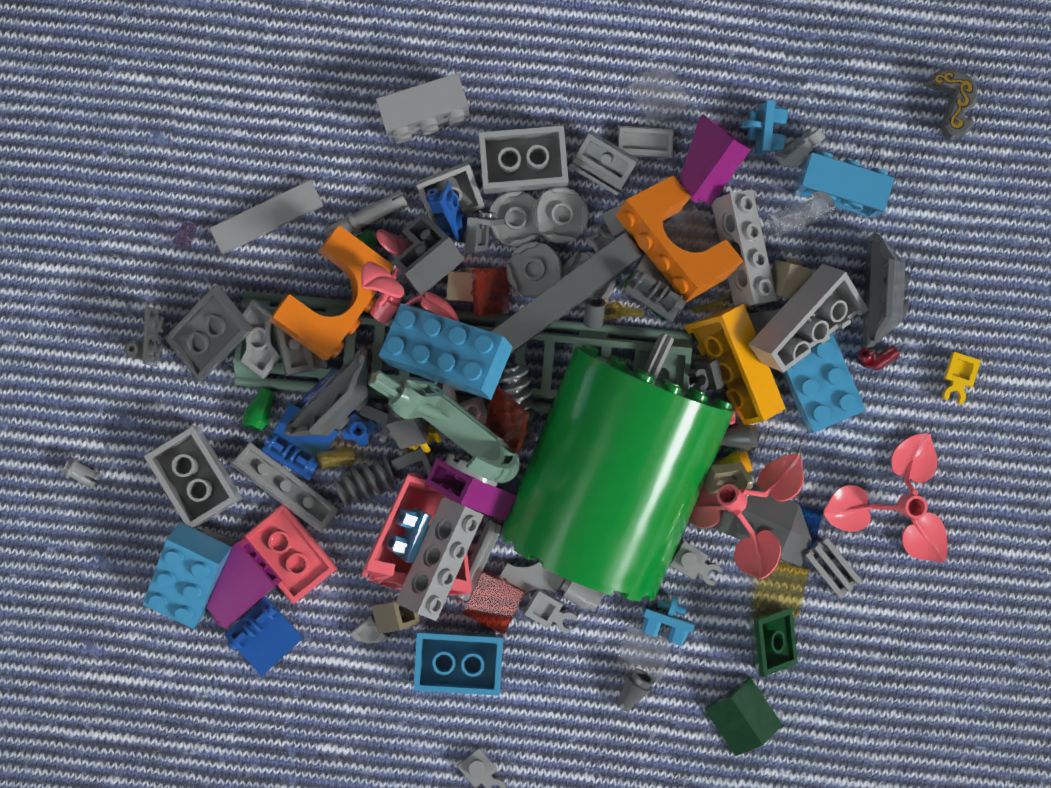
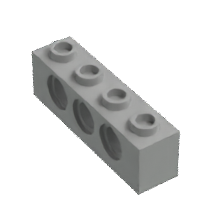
M753 190L732 192L716 198L712 203L719 240L720 242L727 240L744 260L734 274L728 278L734 306L744 304L746 308H751L777 301Z
M442 497L395 603L416 614L437 621L483 514Z

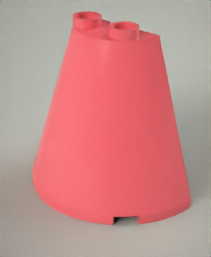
M408 473L363 566L362 576L368 577L369 574V581L401 590L412 567L411 563L405 562L395 555L394 552L386 548L389 536L394 534L402 537L405 527L396 523L399 510H412L413 507L422 509L423 512L432 515L429 522L430 525L442 497L452 500L426 485V479L421 474ZM467 553L448 595L471 593Z

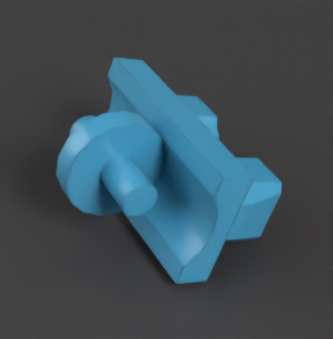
M767 99L766 103L759 104L758 112L750 111L749 120L741 121L740 128L748 131L747 140H755L754 154L756 155L781 151L785 147V135L774 134L773 124H786L788 109L776 106L775 100Z
M413 507L412 510L400 509L396 523L405 527L402 537L394 534L389 536L386 548L394 552L395 555L405 562L413 564L430 526L429 522L432 515L416 507Z
M672 595L670 602L661 599L658 602L657 607L667 610L666 614L647 607L643 608L641 614L644 617L642 633L657 637L661 623L669 625L671 628L667 641L680 646L683 645L688 632L693 633L695 625L692 622L674 617V613L684 616L687 609L677 605L679 597Z

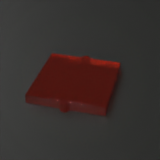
M507 267L471 269V295L473 296L474 316L510 314L508 295L510 289L508 288Z
M497 386L490 403H488L489 410L485 425L498 437L502 438L513 451L518 453L521 451L524 436L527 435L526 426L529 412L502 388Z
M483 570L463 615L480 622L482 627L488 626L505 634L525 590L508 583L506 578L500 579Z

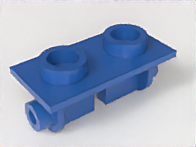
M447 181L443 190H437L436 188L428 190L426 200L433 213H440L435 216L440 229L449 237L455 236L457 242L460 243L467 228V216L463 214L458 196L453 192L449 181Z

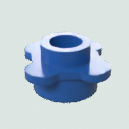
M353 414L349 417L350 423L343 430L342 435L344 439H351L357 442L358 446L364 447L368 444L370 433L375 430V424L373 421L361 419L358 414ZM361 428L362 431L357 433L356 429Z

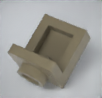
M742 462L719 464L710 467L704 486L708 494L717 493L720 487L725 484H733L739 490L742 487L751 490L753 479Z

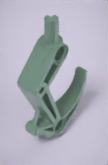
M379 370L372 373L368 385L389 398V407L404 419L424 418L473 457L466 465L469 470L497 483H506L517 475L520 461L515 449L507 441L495 435L486 424L478 421L435 384L411 379L398 383Z

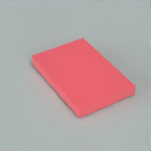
M283 504L240 538L241 540L247 538L283 580L278 586L292 604H295L338 569L298 517Z

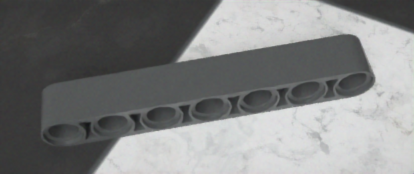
M623 233L491 332L505 337L513 347L511 355L643 256V253L628 233Z

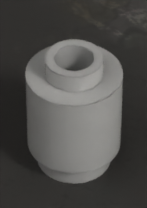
M565 579L560 588L564 591L562 597L584 610L588 608L594 611L604 595L602 592L582 586L568 579Z

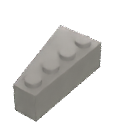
M822 264L749 343V346L762 364L784 373L811 353L813 346L817 343H825L830 339L829 335L838 328L844 329L851 323V318L857 314L863 315L868 311V308L845 271Z

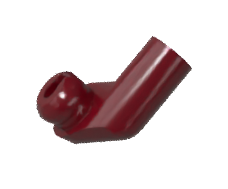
M893 345L881 353L870 351L869 348H862L857 354V361L862 367L881 370L897 359L900 354Z

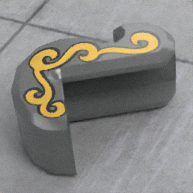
M940 70L934 73L924 86L950 94L939 130L946 139L957 140L967 134L973 125V118H966L964 114L976 103L978 98L977 86L970 76L959 70Z

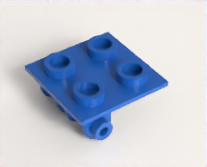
M290 403L273 433L269 434L264 441L265 446L261 451L310 480L339 432L333 430L328 436H287L284 433L286 424L300 410V408Z
M266 596L224 634L229 640L227 644L234 651L237 649L261 677L303 639L302 635Z

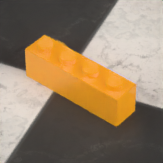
M744 304L723 309L684 325L688 334L693 333L699 342V345L696 347L701 355H707L709 359H718L723 382L728 389L725 394L731 404H733L744 425L766 421L786 409L769 366L762 364L749 346V343L757 335Z

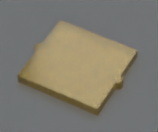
M788 562L778 563L769 576L764 579H758L752 607L762 610L792 608L793 617L798 618L809 570L790 566Z

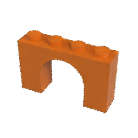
M672 175L626 199L615 216L634 238L638 246L648 255L656 268L672 285L675 292L679 295L681 294L683 296L682 299L688 302L731 277L744 260L727 240L718 243L706 251L694 253L679 248L668 238L663 228V221L679 213L691 197L676 177Z
M340 225L333 229L317 252L343 270L348 276L352 286V299L348 308L339 316H322L288 294L268 319L324 361L331 356L333 358L338 356L345 345L341 341L347 333L352 335L361 323L358 320L363 310L368 312L377 300L374 297L377 292L376 290L361 288V272L364 265L369 261L384 267L389 273L394 268V265Z

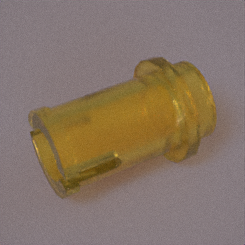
M343 445L342 449L318 451L317 454L318 463H321L319 464L321 470L343 465L348 468L350 464L355 463L353 448H347L346 445Z

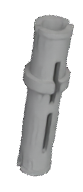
M399 189L353 214L351 212L347 213L346 218L325 227V230L329 236L333 229L340 225L349 233L355 232L358 234L361 232V228L408 205Z

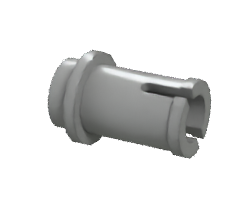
M69 458L62 470V473L66 474L65 478L69 479L71 477L90 489L94 488L96 482L87 478V475L95 480H99L101 473L79 463L78 458L75 460Z

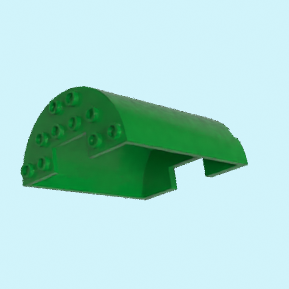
M583 344L582 348L576 346L515 495L517 497L503 523L500 537L507 544H510L512 541L515 546L514 551L526 559L533 560L536 557L540 559L539 562L542 564V568L572 582L608 595L619 591L621 592L620 595L628 600L641 601L642 597L646 596V600L653 601L657 597L735 410L731 409L733 404L720 398H716L715 402L707 399L706 393L690 387L687 391L681 389L680 385L664 379L663 383L655 381L653 374L637 368L636 372H633L626 366V361L610 354L609 358L598 355L599 350L587 344Z

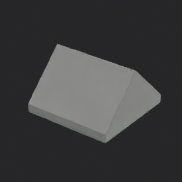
M468 161L415 182L429 219L437 226L439 225L435 216L440 213L432 212L426 200L427 191L432 188L443 190L447 181H449L453 192L458 196L463 214L468 215L485 208Z

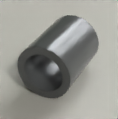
M589 297L586 299L583 322L586 327L598 329L603 326L606 303L604 299L599 297Z

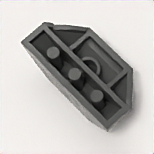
M874 233L867 237L864 303L868 311L863 314L862 348H871L903 320V316L907 315L908 301L904 299V288H907L909 285V272L905 271L906 264L879 234Z
M364 345L287 422L284 430L287 436H328L334 429L339 431L349 421L347 416L354 409L358 412L365 406L369 400L367 398L369 372L368 351Z
M753 484L751 489L754 491H764L755 484ZM749 495L746 508L742 511V514L757 535L764 530L771 531L780 542V558L801 567L805 559L804 554L809 550L812 539L800 504L791 500L779 502L774 500L771 495L767 497ZM721 510V520L712 528L739 540L751 537L735 514L727 510Z

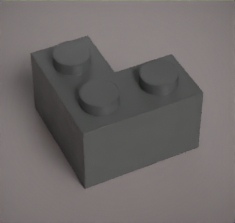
M423 213L402 230L411 246L392 262L406 281L422 296L465 259L450 237Z
M427 378L420 380L435 384L458 403V397L451 386ZM389 407L386 425L400 449L427 443L430 424L424 418L404 419Z

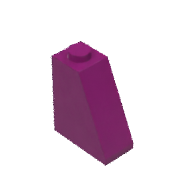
M704 114L698 120L679 182L691 196L690 200L697 204L701 200L711 206L750 152V149L722 125Z
M439 458L436 459L425 482L426 485L460 505L502 521L506 520L517 495L497 485L495 487L475 479L448 465Z
M244 538L233 545L206 608L211 612L212 620L226 629L283 580L249 540Z

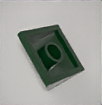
M792 608L748 612L753 664L759 676L765 677L798 664Z
M751 677L704 708L735 756L763 746L783 725Z

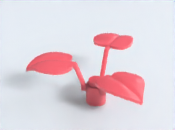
M379 229L376 232V238L380 245L394 255L399 256L411 246L407 240L383 229ZM369 261L364 265L361 272V288L382 292L369 312L376 320L387 324L398 311L402 300L401 297L404 295L402 285L396 281L400 271L396 267L391 276L384 267ZM425 292L423 296L418 295L404 303L411 306L420 302L427 312L459 322L452 306L446 300L431 292Z
M921 433L910 436L903 440L892 453L891 469L896 475L905 476L904 483L910 491L909 494L902 495L896 505L868 504V495L862 488L855 485H846L836 490L823 510L826 520L838 529L856 532L869 525L871 517L868 510L870 509L899 511L901 515L910 517L913 523L905 527L902 533V545L905 551L910 556L920 560L945 562L948 547L945 527L938 516L927 512L926 500L921 496H917L918 491L914 489L910 482V479L917 483L925 482L932 478L936 471L937 455L932 444L931 434Z
M798 453L786 455L766 465L761 470L757 479V484L764 490L763 492L747 490L745 487L739 490L733 484H725L720 487L717 493L708 494L703 485L689 522L696 527L706 529L720 522L721 510H727L735 514L751 536L742 539L734 550L735 563L745 574L758 579L766 578L776 568L781 555V546L776 535L769 530L761 531L756 535L743 516L742 511L745 510L747 505L746 495L758 497L771 495L774 500L779 502L794 498L800 492L804 481L801 456Z

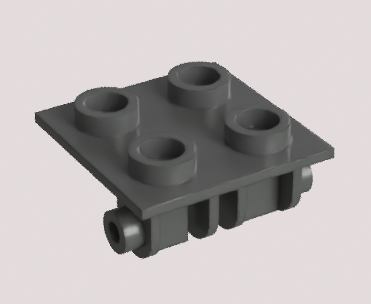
M645 253L624 292L672 323L678 311H681L685 306L686 301L682 299L683 296L681 294L679 295L675 292L672 285Z
M145 306L144 341H129L126 343L124 351L128 357L143 360L142 364L158 367V361L162 360L163 355L162 344H159V333H162L164 330V317L160 316L161 311Z

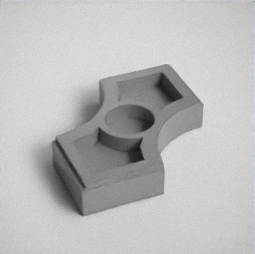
M253 299L242 313L254 329L246 336V351L241 362L260 377L266 379L281 359V356L274 348L271 339L273 323L268 319L272 313Z
M540 562L526 567L507 563L493 588L517 602L525 593L538 588L556 593L565 578L542 568Z

